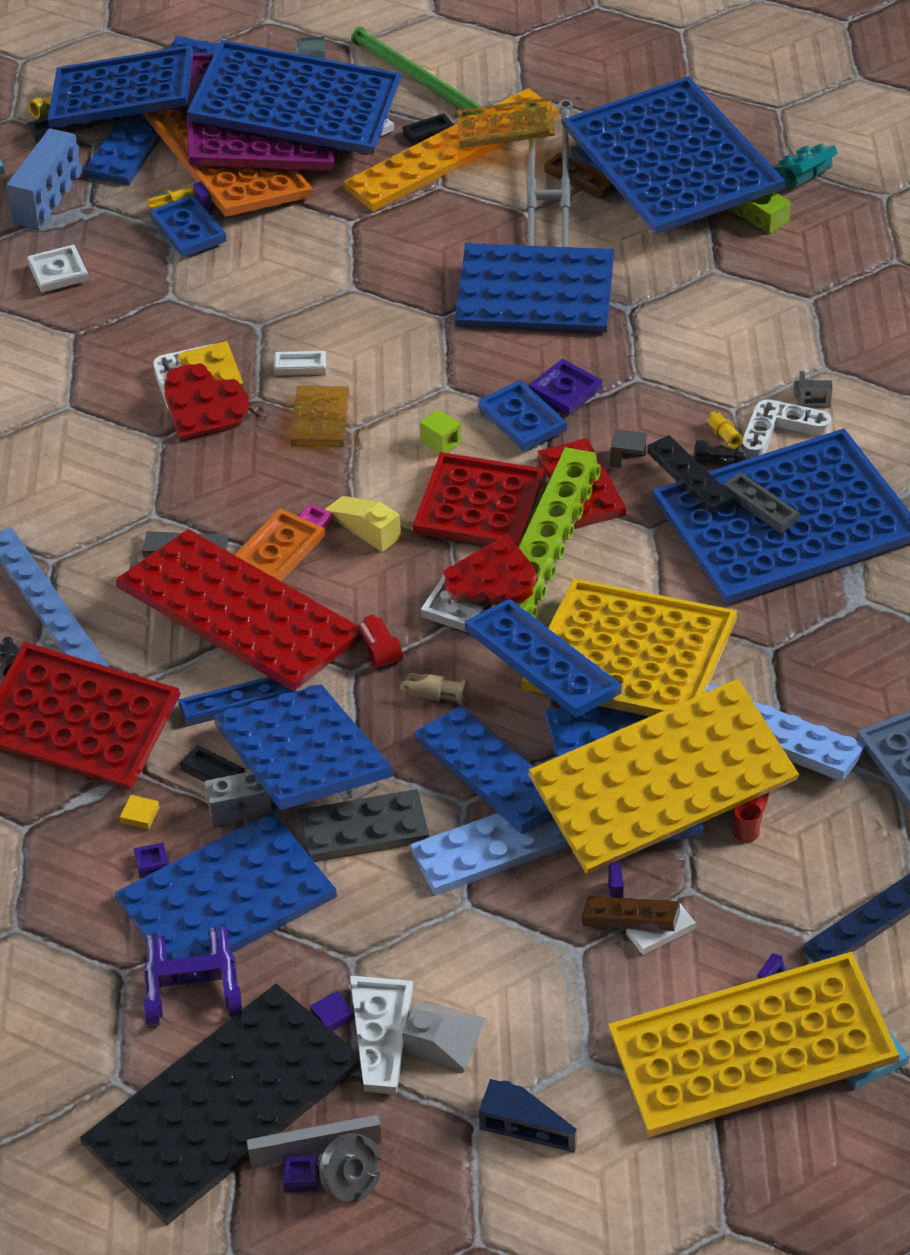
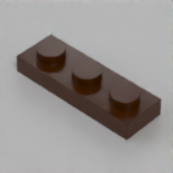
M559 152L544 164L545 173L561 180L563 177L562 153ZM569 157L571 185L600 199H603L615 188L602 172Z
M588 896L581 917L583 926L675 931L680 914L679 901Z

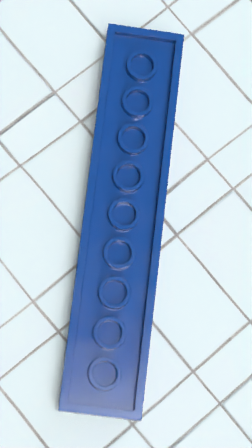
M176 36L169 48L191 45L193 53L215 54L219 44ZM143 113L120 117L84 169L85 177L130 185L161 139L159 134L143 116Z

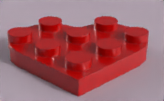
M204 364L182 365L168 371L166 374V381L164 383L165 399L180 442L240 426L242 420L249 412V398L239 382L235 379L216 381Z
M508 534L444 570L446 589L450 598L456 603H460V600H472L473 604L488 600L493 605H496L497 602L502 603L511 599L516 604H519L533 595L532 589L536 581L538 582V577L532 563Z

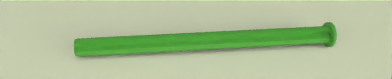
M357 27L352 32V43L362 45L469 115L473 116L485 110L478 103L366 33L363 27Z

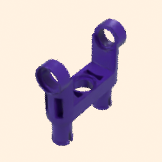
M219 926L220 939L217 937L216 927L208 930L211 954L167 960L165 935L156 934V947L153 934L145 938L148 962L144 966L146 991L144 1009L147 1027L160 1026V1017L163 1016L160 987L223 980L226 1009L229 1008L230 1017L242 1014L236 961L229 949V931L227 927Z

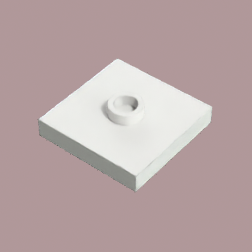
M75 245L27 257L28 265L41 293L89 281L88 272Z

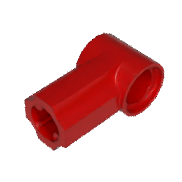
M370 615L358 624L360 634L367 645L370 661L375 669L403 660L402 648L397 637H391L381 617Z
M770 792L735 807L733 824L735 838L742 842H752L759 837L760 826Z

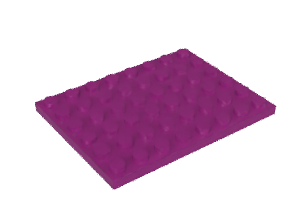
M193 53L188 104L186 105L187 111L214 54ZM187 120L189 165L198 167L220 166L223 168L244 167L247 169L268 168L273 170L278 168L317 171L334 170L333 148L314 146L310 143L299 141L292 142L288 139L267 137L257 133H245L241 130L230 128L223 129L218 126L197 124Z

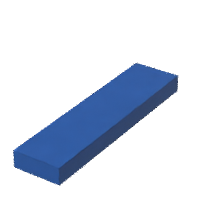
M265 677L179 699L178 707L185 727L214 720L215 714L222 713L227 709L240 708L258 700H268L278 697L283 693L296 692V690L292 691L272 678Z

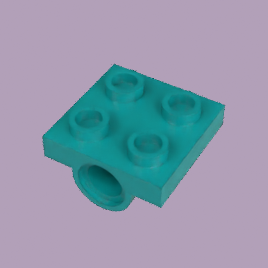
M821 143L811 148L807 145L797 149V154L794 156L787 155L778 160L779 164L773 166V168L785 180L786 186L795 188L830 169L833 164L832 157L837 155L838 152L835 145L825 146L824 143Z

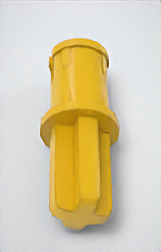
M192 186L173 192L168 190L167 194L148 199L147 207L150 211L185 197L195 196Z
M711 412L707 422L715 430L716 437L723 439L731 449L739 448L744 440L741 438L743 436L736 431L733 422L726 420L720 413Z

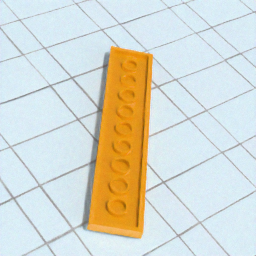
M527 88L485 109L483 112L475 114L343 181L344 189L374 212L529 132L528 115L526 114L525 106L528 101L535 100L540 104V113L537 115V125L535 128L557 118L558 109Z

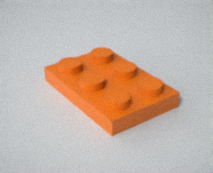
M279 508L234 555L282 582L325 537V528Z

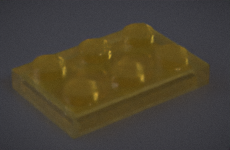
M297 386L291 447H344L349 386Z

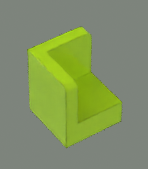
M438 409L420 421V440L439 454L440 452L448 453L461 444V423Z

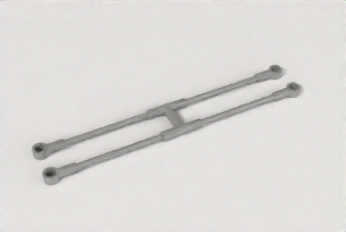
M566 99L559 102V114H561V124L563 125V119L570 117L573 112L572 101ZM531 100L525 105L529 125V178L527 179L526 205L528 211V246H534L536 200L561 199L562 247H568L570 210L569 133L563 127V177L561 178V189L536 190L535 126L537 125V115L540 113V104L538 101Z

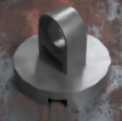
M347 1133L333 1140L317 1159L320 1181L325 1191L335 1199L344 1202L354 1199L359 1201L369 1195L374 1190L381 1175V1172L377 1170L379 1165L378 1159L382 1160L376 1143L366 1136L354 1133Z

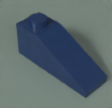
M489 1080L479 1109L480 1130L575 1153L577 1148V1129L522 1086L515 1085L509 1081Z

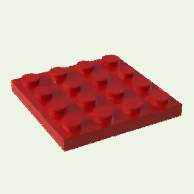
M440 452L415 517L413 533L482 545H489L508 534L519 547L527 530L545 477V469Z

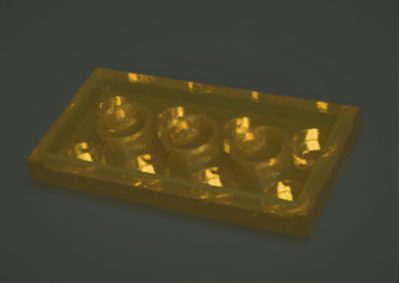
M551 97L457 110L460 148L555 136Z

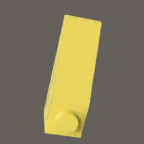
M342 496L324 509L333 513L334 521L381 552L401 538L400 514L379 501Z

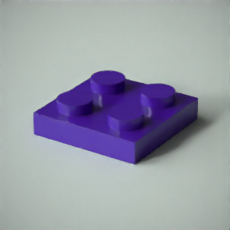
M562 358L532 382L529 388L546 403L570 415L602 389L603 380Z

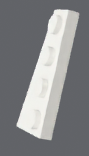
M350 976L364 1092L397 1095L403 1057L402 1032L409 1018L413 981Z

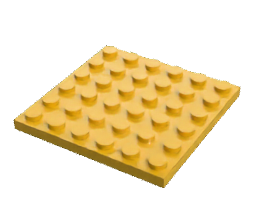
M573 578L548 628L622 684V694L599 706L650 717L707 691L737 620V610ZM523 677L522 690L545 694Z

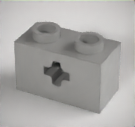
M253 772L205 781L207 803L213 826L261 817L272 812L270 796L255 778Z

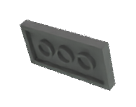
M418 789L300 809L308 854L314 862L410 846V844L429 838Z

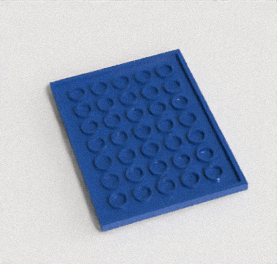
M221 40L187 111V120L197 124L214 125L223 129L230 128L241 130L245 133H257L267 137L288 139L292 142L299 141L310 143L314 146L331 147L340 151L358 152L361 155H374L401 83L402 73Z
M689 76L563 119V127L655 234L785 189V180Z
M845 428L709 471L721 485L742 472L800 513V521L782 533L776 531L735 501H733V505L711 515L677 482L652 490L653 500L726 604L910 543V511Z

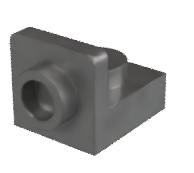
M799 371V379L793 383V396H798L799 406L831 407L832 380H805V371Z

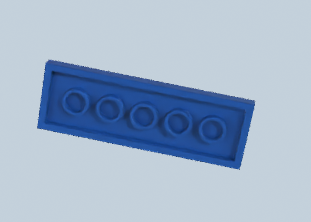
M511 599L464 621L466 632L575 718L622 694L621 683Z
M463 706L455 708L414 731L415 740L521 834L552 817L528 775L529 769L533 768V766Z

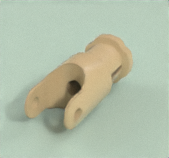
M410 673L406 676L405 681L400 684V690L404 694L413 695L421 699L436 702L447 700L458 702V705L464 706L468 696L469 683L467 680H462L461 682L445 680L444 676Z

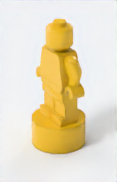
M52 96L46 97L44 100L38 97L29 101V110L33 117L39 118L47 114Z

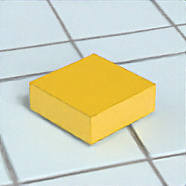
M130 795L120 815L121 824L149 830L160 808L159 801Z

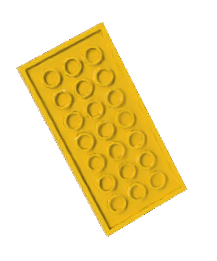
M737 678L529 769L528 775L587 875L797 780L799 773Z
M853 952L608 1024L610 1035L649 1137L899 1062V1053Z

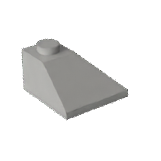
M424 1001L413 1007L403 1029V1055L464 1072L485 1024V1018Z

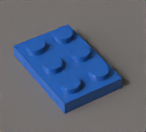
M194 195L150 210V218L182 258L227 242L226 233Z
M522 380L478 400V408L523 452L567 431V422Z

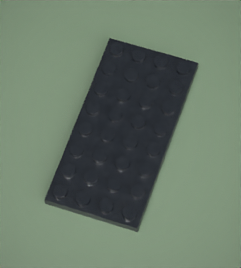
M276 983L242 1010V1014H236L83 1134L80 1137L81 1145L166 1225H169L249 1159L248 1139L279 1134L361 1067L360 1054Z

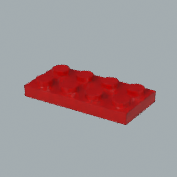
M588 438L537 451V459L542 468L545 469L549 481L565 447L595 453ZM597 454V464L601 467L600 476L597 481L594 480L590 499L585 500L582 516L574 524L575 529L626 516V506Z

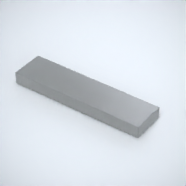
M372 1115L248 1139L247 1145L251 1168L284 1162V1157L320 1155L333 1140L347 1133L360 1134L368 1137L376 1144L382 1143L378 1115Z

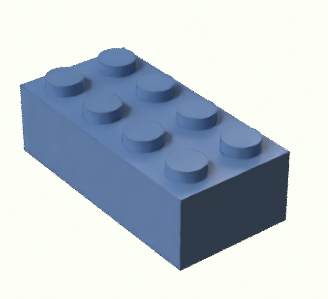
M48 129L6 184L13 224L40 229L43 223L49 219L55 207L60 204L66 192H69L74 181L80 177L82 166L79 163V146L76 143L75 134Z

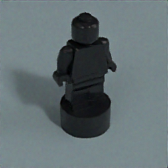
M696 440L693 458L701 462H705V459L718 460V463H732L734 459L736 462L746 460V455L741 451L735 453V449L727 448L723 445L710 447L708 441Z
M11 637L3 638L2 644H0V655L4 660L1 666L4 677L20 650L13 643Z

